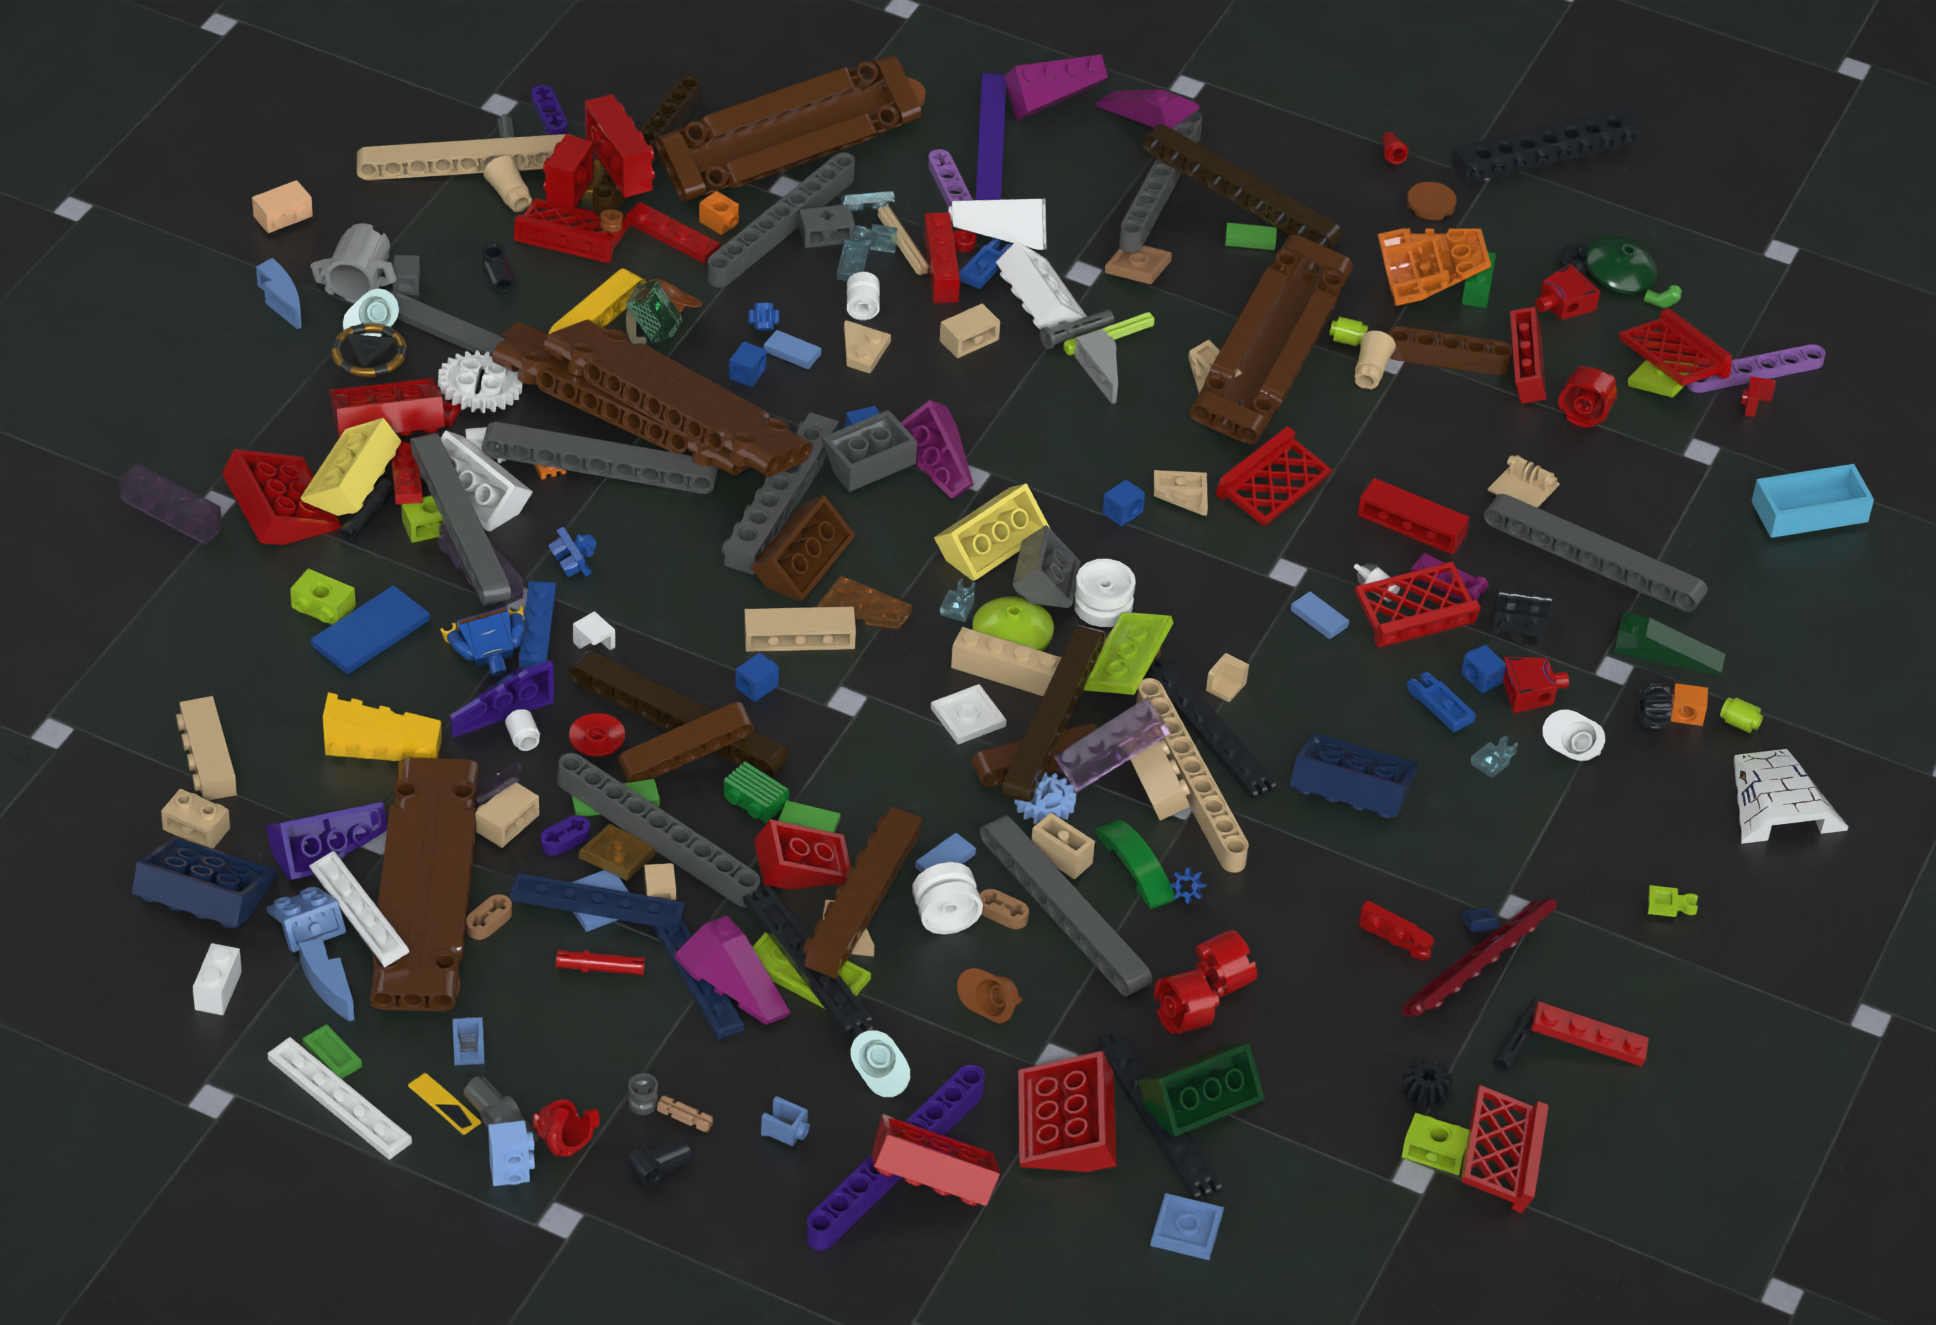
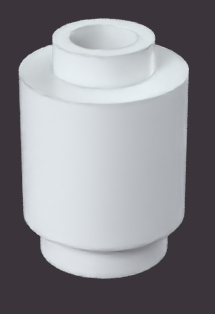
M521 709L509 714L505 724L513 744L522 751L535 748L539 743L540 733L531 712Z

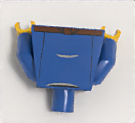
M507 606L457 621V626L456 623H451L453 627L451 630L445 631L441 628V632L445 642L450 643L452 648L467 661H474L476 666L488 664L491 675L500 676L507 672L504 659L514 656L513 649L520 645L525 629L523 606H520V610L516 612L511 611L510 607Z

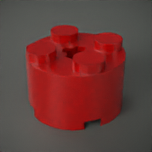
M1578 367L1571 374L1559 395L1558 404L1560 410L1563 409L1567 415L1566 418L1571 423L1580 427L1589 428L1594 427L1597 423H1602L1617 398L1615 378L1611 374H1606L1596 368Z
M1235 930L1222 932L1195 946L1200 961L1196 963V969L1199 968L1203 971L1205 978H1208L1211 982V989L1217 992L1219 998L1257 980L1255 962L1249 963L1246 954L1251 952L1243 938Z
M1198 968L1158 980L1155 985L1154 1000L1159 999L1161 1006L1160 1009H1157V1014L1168 1032L1183 1034L1212 1024L1215 1016V1007L1219 1005V997L1215 990H1211L1201 969Z

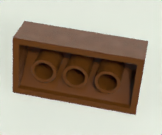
M822 495L801 505L750 568L766 588L800 602L805 599L856 535L826 496Z

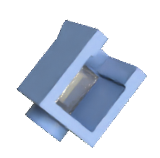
M482 1017L453 1019L455 1065L484 1064Z
M776 1096L773 1100V1115L771 1116L767 1113L762 1115L761 1135L773 1137L793 1146L798 1139L804 1140L810 1128V1124L807 1123L808 1110Z

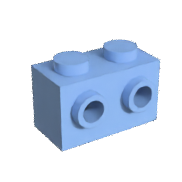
M525 1120L488 1125L489 1160L493 1186L530 1182L529 1169H535L533 1151H531L534 1150V1140L532 1132L526 1131Z

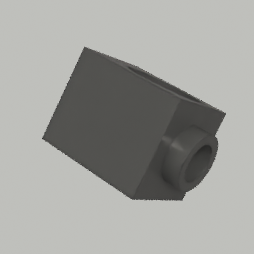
M394 255L393 268L397 280L393 283V290L403 295H419L421 277L420 256Z

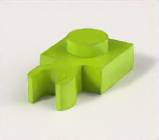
M1650 885L1648 890V914L1676 917L1677 912L1682 911L1687 915H1695L1698 905H1696L1698 896L1696 894L1678 895V888Z

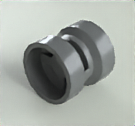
M640 1073L634 1075L628 1083L629 1108L638 1115H648L657 1108L658 1082L650 1074Z

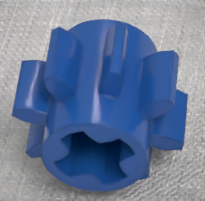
M755 303L754 310H749V324H754V330L757 331L774 330V324H779V310H773V303Z
M1191 867L1186 868L1184 876L1181 872H1175L1174 875L1178 880L1170 884V887L1176 888L1177 891L1174 898L1177 899L1183 896L1186 903L1191 902L1192 895L1198 899L1202 898L1203 896L1199 890L1207 886L1206 883H1201L1199 878L1202 872L1193 874L1191 873ZM1191 879L1193 881L1192 889L1186 891L1183 888L1186 885L1184 881Z

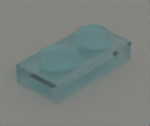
M894 192L844 195L841 197V205L849 204L851 211L863 210V205L873 204V209H878L885 205L888 206V203L894 201Z

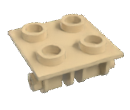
M1511 455L1507 461L1509 467L1488 488V491L1495 495H1509L1538 508L1560 483L1557 482L1554 473L1548 472L1538 465L1534 468V463L1530 462L1527 465L1528 461L1522 459L1519 455Z

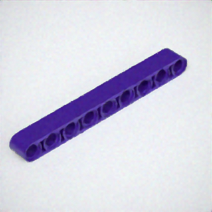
M982 73L976 200H1001L1006 95L1004 76L1006 74Z
M972 1064L960 1068L906 1122L945 1135L982 1099L985 1078L983 1069ZM871 1154L810 1213L807 1218L806 1241L808 1245L815 1250H825L831 1247L901 1176L895 1174L893 1176H886L878 1172L873 1165Z

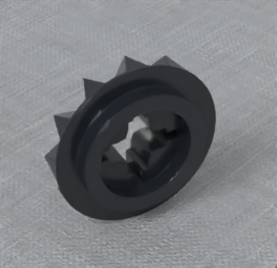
M1580 244L1566 246L1560 252L1559 263L1563 267L1572 264L1582 275L1585 272L1590 273L1585 263V253L1588 246Z

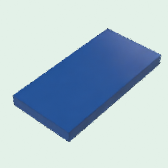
M393 585L311 638V646L348 675L430 621V613Z

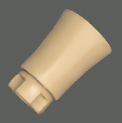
M501 156L492 160L484 170V178L494 187L504 203L514 212H521L529 207L532 198L518 171L515 160L510 156Z
M1369 331L1362 336L1360 354L1355 368V383L1359 387L1374 389L1379 384L1386 365L1396 349L1395 341L1391 336L1381 331Z

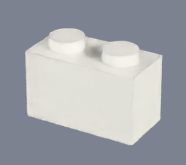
M211 943L193 985L195 1010L224 1015L242 972L240 949Z

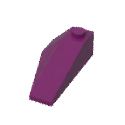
M1162 89L1112 91L1096 102L1099 108L1153 128L1159 124L1173 128L1199 109L1198 104Z
M728 916L704 924L675 953L674 958L693 978L699 982L702 979L715 986L714 991L721 996L724 993L738 1001L739 1008L767 1025L789 1016L790 1011L747 937Z

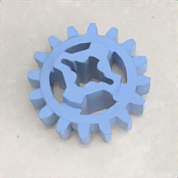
M1045 772L1030 803L1015 799L1017 812H1024L1023 818L1025 820L1030 817L1034 818L1033 824L1043 820L1049 813L1067 820L1069 813L1074 812L1076 793H1073L1074 786L1067 785L1066 778L1058 780L1056 773L1052 777H1047Z

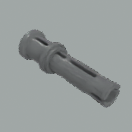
M1107 309L1073 322L1064 320L1059 322L1057 326L1051 328L1043 327L1040 329L1041 343L1046 349H1052L1056 344L1114 324V316Z

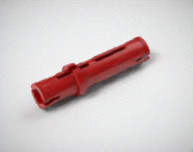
M557 950L556 968L582 970V973L601 971L644 975L645 957L590 953V950H584V952Z

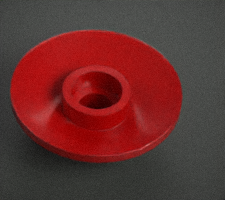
M592 713L578 718L572 724L569 731V739L572 746L585 755L605 756L614 753L623 745L625 729L622 723L613 716Z

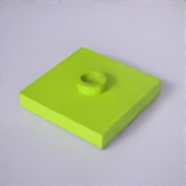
M1645 360L1628 378V386L1672 398L1684 387L1648 360ZM1663 360L1664 362L1676 363L1675 361ZM1682 362L1679 363V364L1692 365V366H1694V364H1690V363H1682ZM1679 372V373L1682 374L1683 376L1688 375V374H1691V373Z

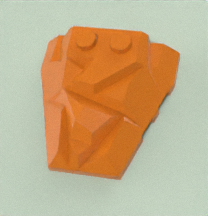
M1398 229L1378 234L1394 305L1398 306L1423 300L1490 268L1491 262L1481 229H1449L1446 234H1434V229H1426V234H1411L1410 229Z

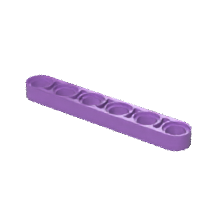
M1811 344L1736 359L1731 362L1730 377L1720 379L1718 376L1713 375L1702 379L1704 382H1693L1686 386L1693 392L1701 393L1749 383L1750 376L1770 379L1814 370L1823 365L1826 352L1822 347ZM1807 355H1816L1819 358L1813 359L1808 357ZM1790 359L1795 361L1796 363H1788L1785 360ZM1762 364H1769L1773 368H1765ZM1738 369H1747L1750 373H1743Z

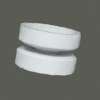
M1096 559L1084 564L1076 576V592L1074 596L1075 612L1080 619L1098 627H1113L1122 612L1132 613L1136 584L1133 572L1123 563L1111 559Z
M946 862L936 864L919 874L913 883L912 893L919 907L918 912L924 927L933 933H957L974 924L982 914L983 903L976 889L974 876L971 870L961 863Z

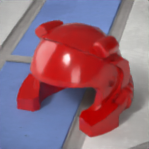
M558 1099L542 1107L540 1113L534 1112L533 1127L537 1129L538 1135L547 1144L548 1149L554 1156L569 1157L585 1147L591 1140L594 1128L599 1127V1113L597 1109L593 1108L586 1110L583 1113L584 1117L581 1118L572 1102Z

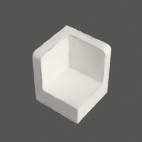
M595 611L573 623V643L580 649L589 643L596 645L599 642L609 650L615 648V629Z

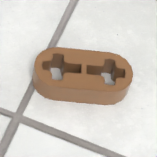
M986 889L980 893L983 903L981 915L1011 929H1020L1027 925L1029 908L1025 903L994 889Z
M493 895L472 911L466 918V932L469 937L476 940L485 939L506 923L512 916L511 900L505 895Z

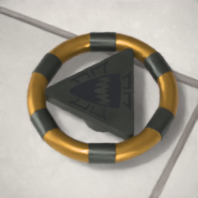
M361 323L350 326L337 335L332 343L331 356L335 364L344 372L358 377L369 378L383 376L397 369L405 360L408 349L405 339L395 329L377 323ZM379 333L386 337L368 336L360 334ZM345 341L348 342L360 367L343 359L341 350ZM397 345L394 359L387 364L380 365V358Z

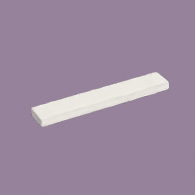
M334 851L310 865L313 874L329 895L338 900L341 911L384 968L409 953L406 944Z
M291 1037L268 1052V1060L387 1159L390 1160L412 1143L409 1134Z

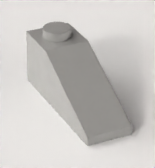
M1100 329L1076 337L1074 356L1110 403L1114 404L1117 400L1118 390L1117 347L1114 339L1109 337L1104 329Z

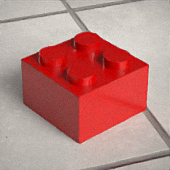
M565 134L561 142L556 143L553 154L550 158H546L543 165V172H545L543 190L546 191V202L571 210L575 209L594 180V142Z

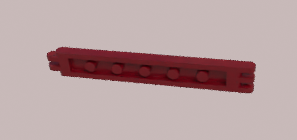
M1554 899L1530 902L1407 1000L1406 1005L1402 1008L1403 1015L1406 1017L1419 1016L1427 1009H1435L1444 1003L1443 999L1447 995L1459 991L1463 987L1462 983L1467 979L1478 976L1482 972V967L1498 960L1500 953L1518 944V939L1522 935L1534 931L1537 928V923L1556 909V901Z

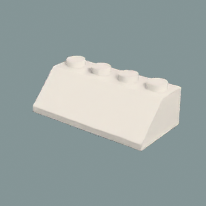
M1016 241L996 262L1002 270L1000 275L1013 286L1011 291L1018 298L1022 299L1024 302L1022 307L1029 314L1033 315V323L1039 329L1057 326L1059 322L1064 320L1073 322L1087 317L1048 260Z
M445 431L441 440L482 527L487 531H492L518 515L533 491L464 436Z

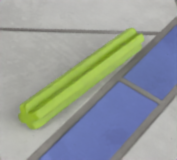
M1146 312L1101 329H1104L1109 337L1116 340L1152 327L1155 319L1150 312ZM1076 337L1064 342L1063 349L1067 355L1075 354Z

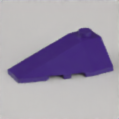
M552 661L538 662L514 670L450 715V735L452 738L506 720L508 715L515 710L524 709L531 711L554 703V666Z
M383 802L266 825L271 853L289 880L314 875L310 868V865L332 851L342 859L354 849L363 846L387 831L388 826Z

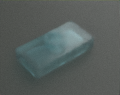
M844 241L837 270V280L848 281L849 277L853 274L864 272L870 243Z

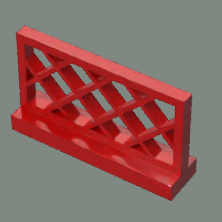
M535 198L524 215L518 214L515 219L514 241L610 263L613 259V250L630 227V220L623 219V227L617 232H608L603 229L594 232V229L601 228V218L596 216L593 211L576 207L574 210L548 203L546 200ZM541 208L545 209L546 211L539 212L537 209ZM554 217L555 219L547 221L545 218ZM592 220L594 222L586 223L585 221ZM577 222H578V224H579V225H574V226H570V225H569V224L577 223Z
M1669 308L1661 311L1660 319L1622 331L1619 334L1621 341L1681 386L1713 375L1718 376L1720 379L1730 377L1732 355ZM1633 337L1644 338V340H1643V339H1635V338H1633ZM1648 339L1663 340V341H1662V342L1650 341V340H1648ZM1647 348H1650V349H1658V350H1660V351H1652V350H1648ZM1664 350L1678 352V354L1664 352ZM1663 360L1675 361L1676 363L1664 362ZM1680 362H1682V363H1690V364H1694V366H1692V365H1684V364H1679V363H1680ZM1679 372L1691 373V374H1688V375L1683 376V375L1680 374Z
M1287 426L1221 477L1215 494L1222 500L1227 497L1230 498L1265 527L1330 476L1332 469L1294 439L1296 432ZM1293 449L1301 456V459L1288 458L1287 453ZM1271 465H1284V472L1271 471ZM1289 465L1302 466V473L1289 472ZM1307 467H1315L1321 473L1319 475L1307 474ZM1254 478H1267L1268 485L1255 484ZM1272 478L1285 479L1286 486L1273 485ZM1290 480L1303 481L1304 486L1302 488L1291 487ZM1248 490L1251 492V498L1241 497L1237 491ZM1255 491L1268 492L1269 499H1257ZM1274 493L1287 494V500H1274ZM1257 506L1270 507V513L1266 516L1257 510Z
M1453 562L1363 584L1355 588V593L1376 634L1374 641L1378 648L1475 623L1481 609L1477 600L1471 599ZM1449 572L1453 580L1452 583L1448 584L1437 579L1438 574ZM1422 579L1429 582L1430 585L1427 591L1412 585L1414 580ZM1397 585L1406 590L1401 597L1388 591L1389 587ZM1433 585L1447 590L1444 598L1430 592ZM1372 591L1381 595V598L1376 603L1367 599L1365 593ZM1409 591L1423 597L1420 605L1406 599ZM1450 592L1461 596L1463 603L1456 604L1447 600ZM1385 597L1399 603L1396 611L1381 605ZM1427 598L1441 606L1437 610H1431L1423 605ZM1404 605L1415 610L1416 613L1414 616L1408 617L1399 613V610ZM1379 611L1392 617L1391 621L1380 624L1376 617L1377 612Z
M1479 1085L1475 1093L1461 1182L1512 1202L1511 1209L1522 1213L1535 1197L1549 1105L1537 1101L1534 1106H1531ZM1483 1098L1491 1100L1497 1109L1489 1111L1483 1102ZM1513 1109L1523 1113V1120L1516 1122L1509 1110ZM1501 1114L1508 1123V1126L1501 1128L1493 1116ZM1486 1120L1493 1132L1485 1134L1479 1122ZM1512 1130L1519 1139V1143L1514 1145L1505 1134ZM1498 1137L1505 1148L1497 1151L1490 1139ZM1481 1142L1489 1152V1155L1484 1157L1475 1148V1145ZM1509 1153L1516 1165L1509 1168L1501 1156ZM1494 1160L1501 1172L1493 1174L1486 1162ZM1478 1166L1486 1178L1481 1179L1471 1175V1168ZM1506 1177L1512 1186V1190L1502 1187L1497 1179Z

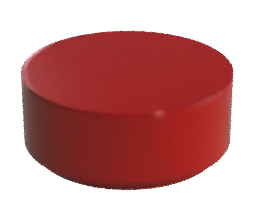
M964 229L953 232L955 250L969 252L976 247V234L974 232Z

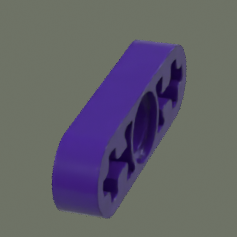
M547 85L535 86L531 91L532 104L546 135L567 134L568 122L553 89ZM546 110H553V111H555V112H554V113H545L544 111H546Z

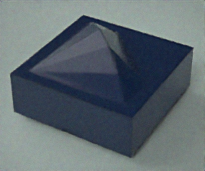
M1489 907L1462 912V921L1471 932L1499 928V919Z

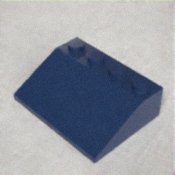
M1314 732L1296 757L1290 786L1296 788L1302 794H1318L1330 802L1342 801L1349 803L1350 807L1357 810L1369 809L1376 811L1377 815L1384 818H1397L1403 808L1420 763Z
M174 836L137 861L132 894L141 896L147 902H159L168 905V908L172 910H184L193 913L195 917L200 919L218 921L224 927L237 928L250 918L278 875V869Z

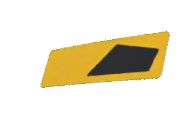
M424 1073L408 1084L409 1088L424 1099L463 1135L481 1124V1121L428 1074Z

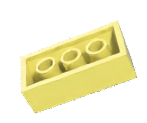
M384 418L345 429L304 491L301 499L305 503L337 516L356 513L362 508L366 496L373 491V485L385 472L387 463L396 455V449L402 441Z
M1027 483L1006 489L935 536L934 539L945 560L974 581L1020 551L1022 540L1045 525L1048 527L1049 525Z

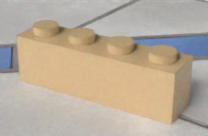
M854 607L745 609L744 632L746 652L855 649L856 627Z
M962 627L953 644L951 668L1044 696L1062 657Z
M213 696L179 702L181 714H176L178 730H184L185 733L181 734L184 751H190V754H187L189 770H195L196 773L192 775L195 791H201L202 798L208 801L237 795L235 773Z
M1142 712L1115 725L1119 738L1159 820H1163L1190 807L1186 796L1191 793L1185 780L1178 781L1176 777L1181 773L1175 760L1169 761L1167 758L1171 753L1165 740L1159 741L1157 736L1161 735V732L1155 720L1149 722L1145 712Z

